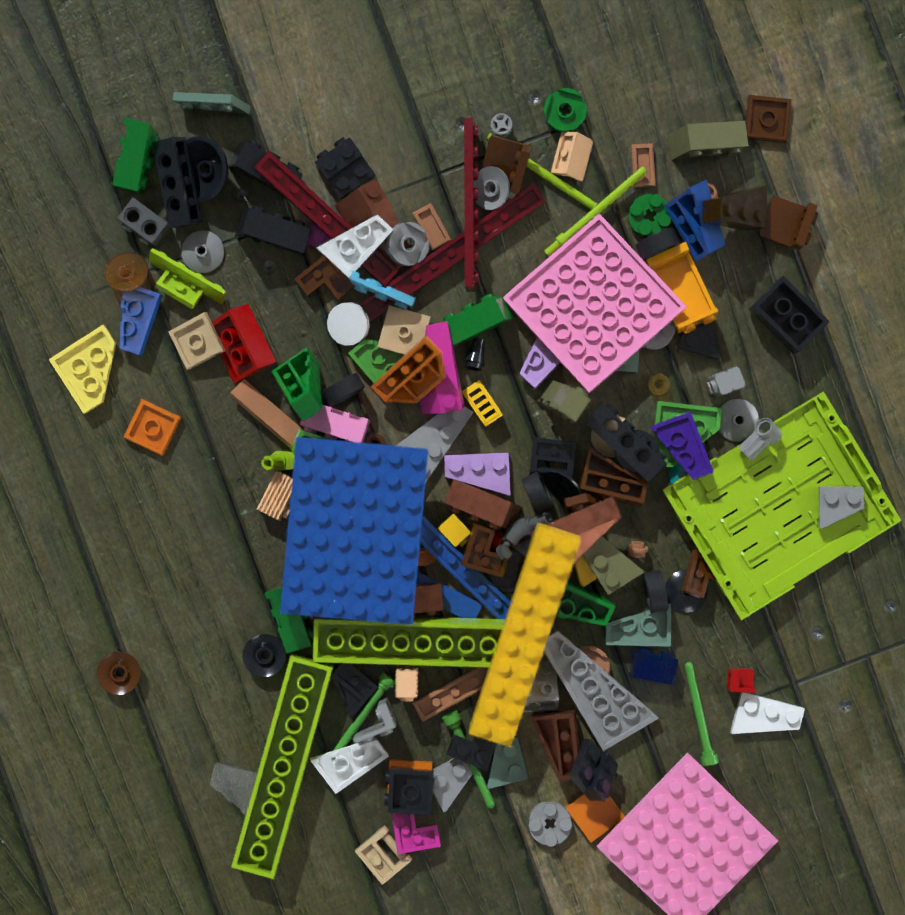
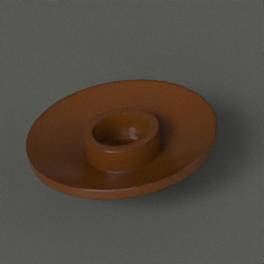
M126 652L108 654L101 660L97 670V678L102 688L114 695H123L131 692L138 685L141 677L139 663L132 655ZM119 668L124 670L123 676L117 674Z

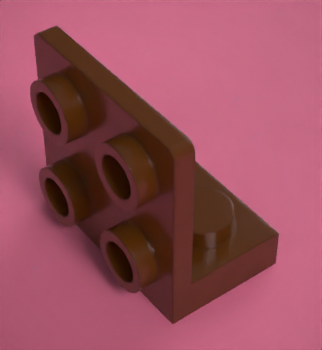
M491 135L482 169L489 166L500 168L507 175L509 184L512 185L510 192L519 194L532 146Z

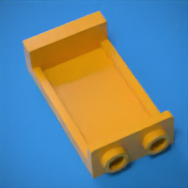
M686 242L646 259V264L687 306L673 320L678 333H689L696 329V325L700 323L706 325L716 320L715 317L718 316L719 311L711 300L692 260Z

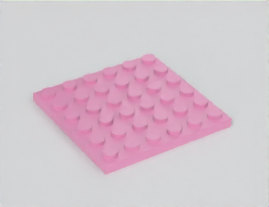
M600 213L503 297L507 305L588 394L687 308Z
M687 752L597 847L668 915H707L778 840Z

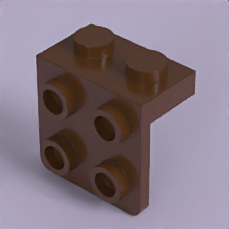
M776 196L772 197L766 212V228L760 229L759 236L796 250L801 249L804 245H808L811 233L809 230L811 224L814 225L817 220L818 212H816L818 205L808 203L806 206H802Z

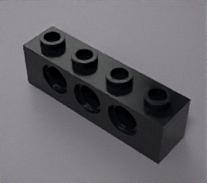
M170 137L153 142V155L156 160L169 229L184 228L203 223L186 137Z
M602 404L585 423L650 483L668 465L664 461L667 457L659 449L654 451L648 445L651 442L643 434L640 436L633 432L635 427L627 419L621 421L617 417L619 412L611 404L608 407ZM610 421H616L618 424V429L614 433L607 431L606 427ZM626 436H632L634 439L633 445L629 448H625L622 444V440ZM643 450L648 451L650 454L649 460L645 463L640 462L638 459L639 453Z

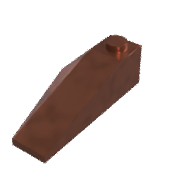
M376 179L357 188L335 205L341 218L352 228L375 215L381 217L391 228L399 224L386 194ZM386 237L376 250L397 269H400L403 265L394 262L390 255L386 253ZM404 240V248H410L407 240Z
M610 497L547 525L580 536L581 541L573 562L574 565L602 535L606 534L622 518V515L614 497Z

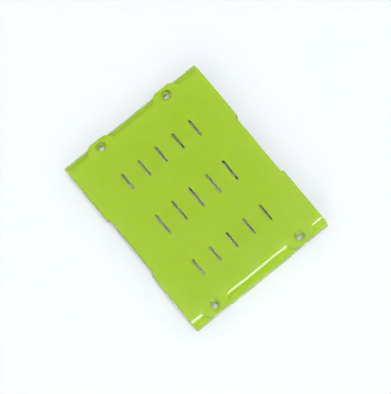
M824 392L773 421L782 432L781 439L776 444L768 445L752 461L738 448L740 446L738 445L722 456L709 460L714 473L696 480H692L686 474L663 489L676 512L679 522L688 531L715 576L717 585L722 593L727 596L741 620L795 587L793 584L843 553H851L902 521L882 489L881 482L849 429L842 423ZM811 441V443H809L808 445H806V446H804L803 448L797 450V448H799V447H801L802 445L806 444L807 442ZM818 458H821L820 460H818V461L815 462L814 464L810 465L809 467L807 466L808 464L812 463L813 461L817 460ZM771 465L769 469L753 477V475L757 474L758 472L762 471L763 469ZM831 474V476H829L828 478L824 479L820 483H817L819 480ZM779 482H781V484H779V485L776 486L775 488L771 489L770 491L766 492L765 494L763 493V492H765L766 490H768L769 488H771V487H773L774 485H776V484H778ZM818 487H864V509L827 527L818 528ZM727 492L725 496L713 502L714 499L718 498L719 496ZM791 498L789 502L777 508L776 510H773L774 508H776L777 506ZM735 509H737L736 512L732 513L731 515L727 516V517L724 518V519L722 518V517L726 516L727 514H729L730 512H732V511H734ZM801 515V517L798 518L797 520L793 521L792 523L788 524V525L785 526V527L783 526V525L787 524L788 522L792 521L793 519H795L796 517H798V516ZM747 526V528L743 529L742 531L733 536V533ZM811 532V534H809L808 536H806V537H804L803 539L799 540V541L796 542L795 544L793 543V542H795L796 540H798L799 538H801V537H803L804 535H806L807 533ZM757 542L756 545L743 552V550ZM767 559L766 562L753 569L754 566Z

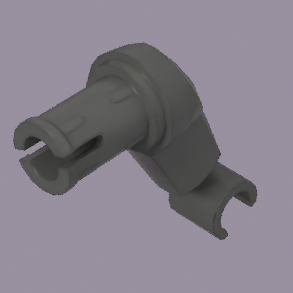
M544 512L537 517L527 516L511 523L501 539L503 544L496 548V553L500 559H508L512 555L508 547H515L521 538L531 537L530 533L535 531L537 522L545 525L552 523L553 518L551 514Z

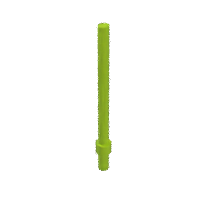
M490 133L486 138V141L489 142V138L493 134ZM531 159L528 160L527 168L591 210L597 205L596 202Z
M643 166L639 168L564 234L558 235L556 241L544 250L546 255L550 257L599 213H602L648 173Z

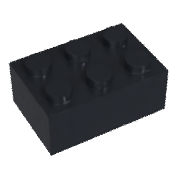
M784 275L777 279L748 308L793 354L800 352L830 322Z

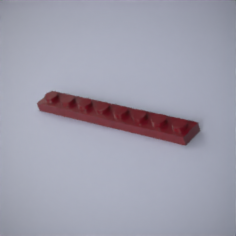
M464 118L466 292H475V285H479V272H475V264H479V252L475 251V243H479V232L475 230V222L479 221L478 208L475 209L474 201H478V188H474V180H478V167H474V159H478V146H474V138H478V125H474L473 118Z
M268 152L254 167L261 176L330 239H334L352 229L344 219L271 152ZM376 249L361 264V267L382 284L383 287L398 272V269Z

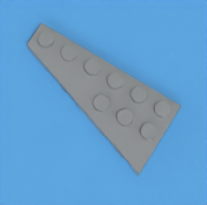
M464 406L462 410L437 414L396 446L428 449L427 481L473 412Z
M558 630L549 634L544 652L603 751L659 719L654 712Z

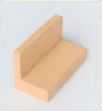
M561 132L551 173L583 181L593 140L578 132Z

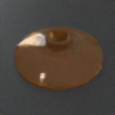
M130 252L116 255L108 262L105 268V279L108 285L119 292H130L139 288L145 282L148 275V267L144 259L138 254Z

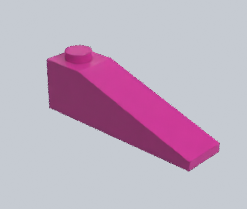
M448 321L426 325L425 336L427 335L442 351L446 378L420 400L422 414H440L462 410L465 404Z

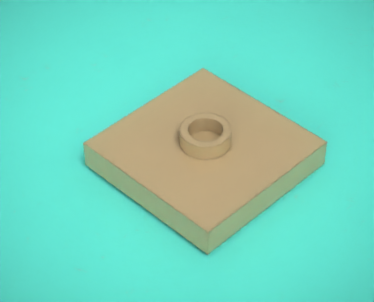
M389 305L377 347L405 355L425 337L426 325H429L431 317Z
M203 312L168 331L187 370H191L226 351L207 312Z

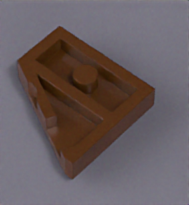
M587 493L565 498L566 516L601 502L604 499L599 501L598 497Z

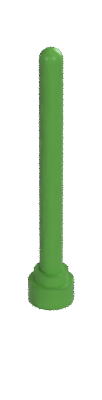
M687 662L685 664V671L703 747L702 756L700 757L702 766H710L719 763L717 753L711 748L694 667L691 662Z
M385 671L382 672L378 678V688L369 698L334 750L348 745L384 692L393 688L396 684V679Z
M458 710L444 715L442 719L445 726L452 729L454 735L465 738L460 727L461 717ZM468 764L487 807L493 808L495 802L480 769Z

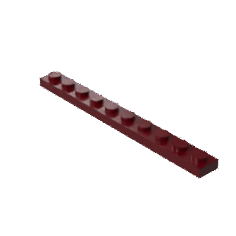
M534 183L504 203L500 208L475 223V230L479 232V243H475V251L546 202ZM465 231L388 283L384 288L388 286L411 296L465 258ZM374 293L358 305L367 313L370 324L385 314L389 305L395 307V302L389 299L386 302L374 297Z

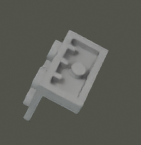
M540 661L523 712L558 711L557 673L550 661Z
M388 697L379 701L376 710L377 717L381 723L356 732L353 738L354 743L360 742L362 745L372 741V737L375 735L385 736L393 732L397 719Z

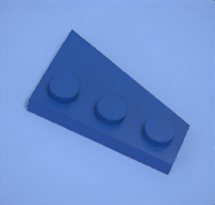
M121 281V289L123 290L120 349L142 356L163 295Z

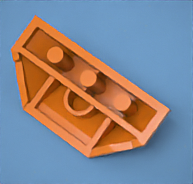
M426 335L384 373L371 388L385 403H418L446 378L442 351Z

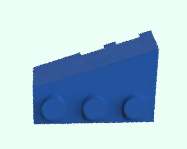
M707 180L688 188L664 205L696 262L725 246L721 227L702 223V202L712 198Z

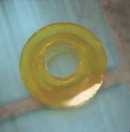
M655 374L648 381V388L655 395L666 393L670 387L669 379L663 374ZM657 380L662 382V387L660 389L655 387V382Z

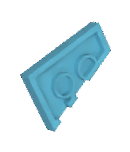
M352 271L350 281L352 285H355V290L365 294L367 291L375 293V298L385 302L387 299L395 302L394 305L401 309L413 308L415 303L414 297L388 286L384 288L382 284L371 278L361 279L359 278L360 273Z

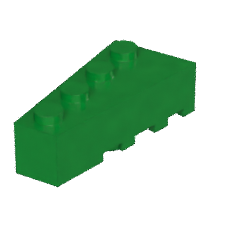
M567 580L555 616L607 626L616 607L615 601Z

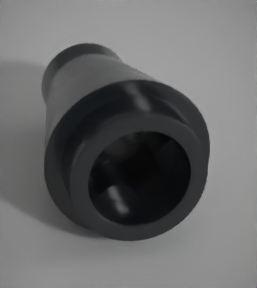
M473 338L464 359L466 369L481 371L482 367L485 366V340Z

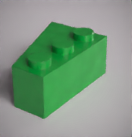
M124 117L123 124L127 125L125 138L121 137L119 145H123L120 158H117L113 186L119 190L142 195L143 190H146L148 186V169L151 170L154 163L152 143L159 141V136H157L158 133L149 123Z
M492 293L480 298L481 302L474 306L473 303H470L461 308L463 312L457 315L453 312L444 316L443 322L448 321L453 347L489 329L498 327L499 324L507 320L515 319L516 316L513 310L503 299L505 295L493 296Z
M306 347L272 370L290 404L303 421L313 417L322 410L320 364L308 347Z
M282 586L265 592L266 599H270L273 609L271 612L273 617L276 618L278 632L286 653L312 646L314 631L312 627L308 628L306 622L309 616L280 613Z

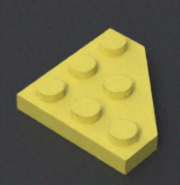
M101 325L49 359L83 414L102 404L105 398L116 348V342L105 325Z

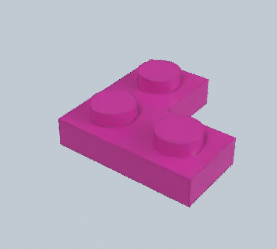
M391 813L397 854L441 847L437 825L416 828L413 814Z

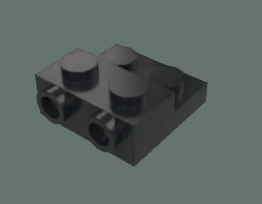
M350 137L348 139L340 138L334 143V149L329 152L327 150L322 151L316 156L318 160L315 161L316 166L340 200L375 176L374 171Z
M584 739L569 776L590 801H605L610 796V785L617 777L618 764L609 752H601L591 739Z
M391 766L390 771H386L385 784L389 785V793H385L384 806H388V813L431 816L434 770Z

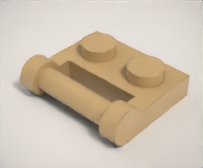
M385 825L355 849L356 854L382 885L413 859L406 853L397 854L396 842L388 833L389 829ZM381 838L399 858L396 864L378 844L377 841Z

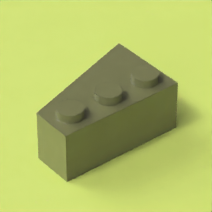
M745 121L686 124L668 135L671 160L707 155L712 157L722 153L736 155L740 154L742 149L749 146Z
M549 379L536 401L572 424L577 421L591 399L587 397L588 393L580 387L574 389L571 386Z
M602 536L583 554V557L607 595L644 573L640 567Z

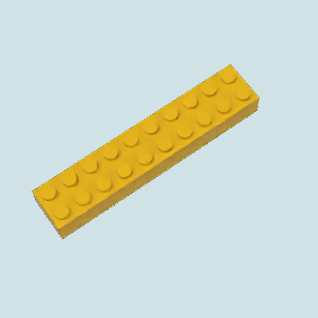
M537 522L469 726V734L508 747L512 746L581 541L579 535Z

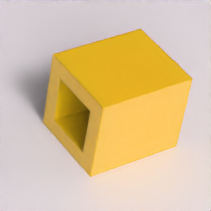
M454 513L438 527L455 547L458 544L462 547L468 542V535L471 531Z

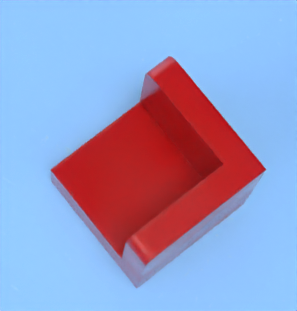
M728 668L727 690L730 692L756 693V688L753 687V669Z

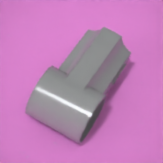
M762 418L756 423L755 431L738 448L752 461L768 445L776 444L781 439L782 432L771 419Z

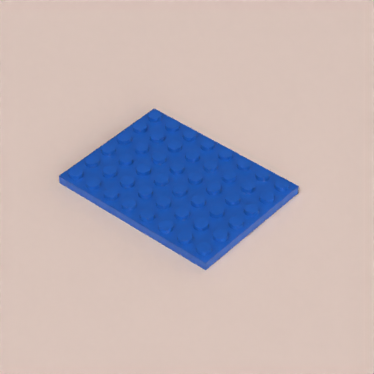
M296 437L280 613L412 625L428 449Z

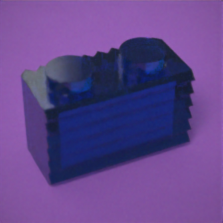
M640 647L639 651H633L629 676L631 678L674 685L678 659L673 657L674 653L661 651L659 655L652 653V649Z

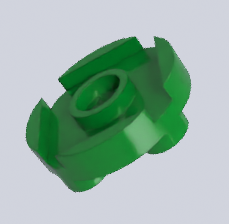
M562 88L550 94L544 104L545 122L558 132H573L577 130L584 122L587 113L586 103L580 93L570 88ZM564 105H567L568 110L571 111L566 116L562 115V112L559 111V108H563Z
M645 194L634 200L628 212V223L631 229L636 234L646 238L667 229L671 222V218L664 207L667 202L658 194ZM646 211L654 212V221L645 220Z

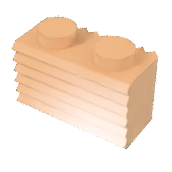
M276 470L257 510L279 521H282L283 517L287 519L290 510L292 477Z
M397 666L396 697L400 698V701H414V698L418 696L419 668L417 666Z

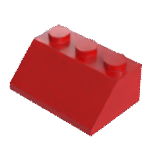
M249 304L230 309L212 322L226 350L220 353V356L234 384L265 370L276 362Z

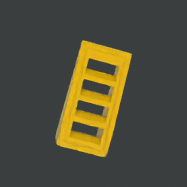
M480 380L462 391L484 427L503 416ZM480 388L481 392L473 397L469 396L471 392ZM482 395H484V396L486 397L484 400H482V401L479 402L478 404H475V403L473 402V401H475L476 399H478L479 397H481ZM489 402L490 406L480 412L478 408ZM494 409L495 413L485 419L483 415Z
M582 555L574 564L579 584L583 588L596 580L597 577Z

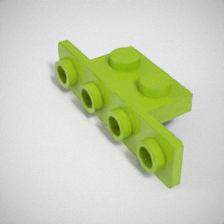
M153 248L150 250L149 262L165 271L157 281L155 288L191 309L195 307L203 294L223 304L226 291L220 285L213 284L199 273H194L181 262H176L169 258L164 252Z

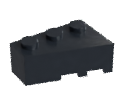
M252 140L249 143L247 141L240 143L228 167L232 169L237 168L244 172L245 176L251 179L254 178L263 183L264 186L280 193L254 169L267 154L261 150L262 146ZM271 152L280 161L281 157ZM290 162L288 164L283 163L301 180L303 174L299 172V167Z
M252 206V208L241 211L235 236L241 237L243 235L252 238L253 241L264 242L296 254L304 253L311 228L305 227L306 223L295 219L293 222L285 220L286 216L278 213H273V215L264 213L265 209L258 206Z

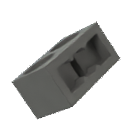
M133 197L118 216V219L123 222L120 226L130 233L133 230L140 235L138 239L147 246L150 243L157 246L169 230V224ZM133 213H139V219L136 222H130V216ZM156 225L157 230L155 234L148 235V227Z

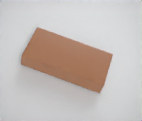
M653 143L632 144V174L642 166L648 172L633 185V189L655 187Z
M432 203L412 213L418 225L425 230L427 241L429 240L432 251L451 241Z

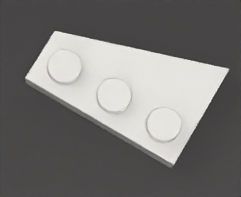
M375 215L317 247V249L349 278L352 271H356L393 229L381 217Z
M740 692L730 733L799 730L805 708Z
M375 737L368 743L361 745L359 742L312 757L310 760L336 794L389 756Z

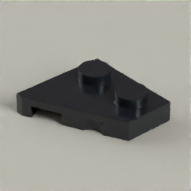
M711 322L706 325L700 323L696 325V329L684 334V332H681L677 348L718 359L719 353L713 323Z
M341 663L331 675L350 718L357 713L378 688L375 682L352 663Z

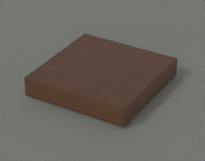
M748 95L745 118L747 138L750 140L787 143L792 99Z

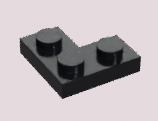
M453 734L446 755L487 771L497 743L477 736L474 737L472 742Z

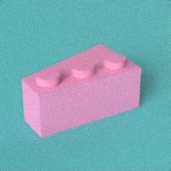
M322 405V410L305 421L301 419L300 425L305 426L304 431L316 434L317 431L324 432V437L337 441L339 437L347 442L364 443L370 420Z

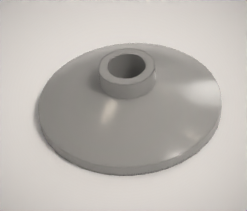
M493 166L485 167L478 172V180H474V188H478V201L476 203L481 208L495 210L506 202L510 192V184L507 175L500 168Z
M205 230L196 231L190 234L183 242L181 249L182 259L186 266L194 272H212L223 261V243L212 232ZM200 247L205 248L204 254L198 253Z
M733 399L720 407L722 408L719 432L724 438L734 442L745 441L755 431L759 415L751 403L742 399ZM737 416L742 417L743 421L741 424L736 423L735 419Z

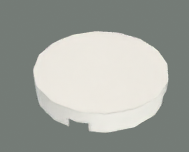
M352 302L341 303L335 306L329 313L327 319L328 331L337 343L345 346L355 345L367 336L370 327L369 317L360 305Z

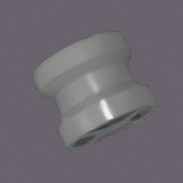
M499 113L492 118L491 132L494 136L507 137L512 130V120L508 115Z

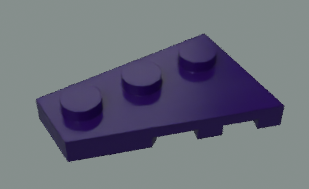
M691 411L650 426V429L692 480L714 473Z

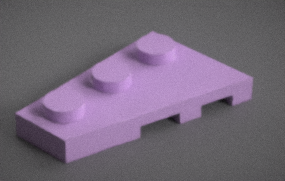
M537 338L519 374L536 389L560 362Z
M509 453L444 455L445 477L510 495Z

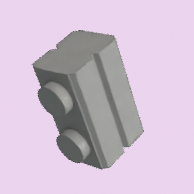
M736 366L708 377L706 387L710 395L713 394V396L718 397L745 387V382L740 369Z

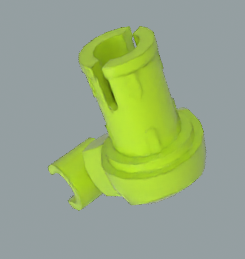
M275 451L271 456H265L262 459V467L266 470L274 468L277 471L293 469L294 454L289 451Z

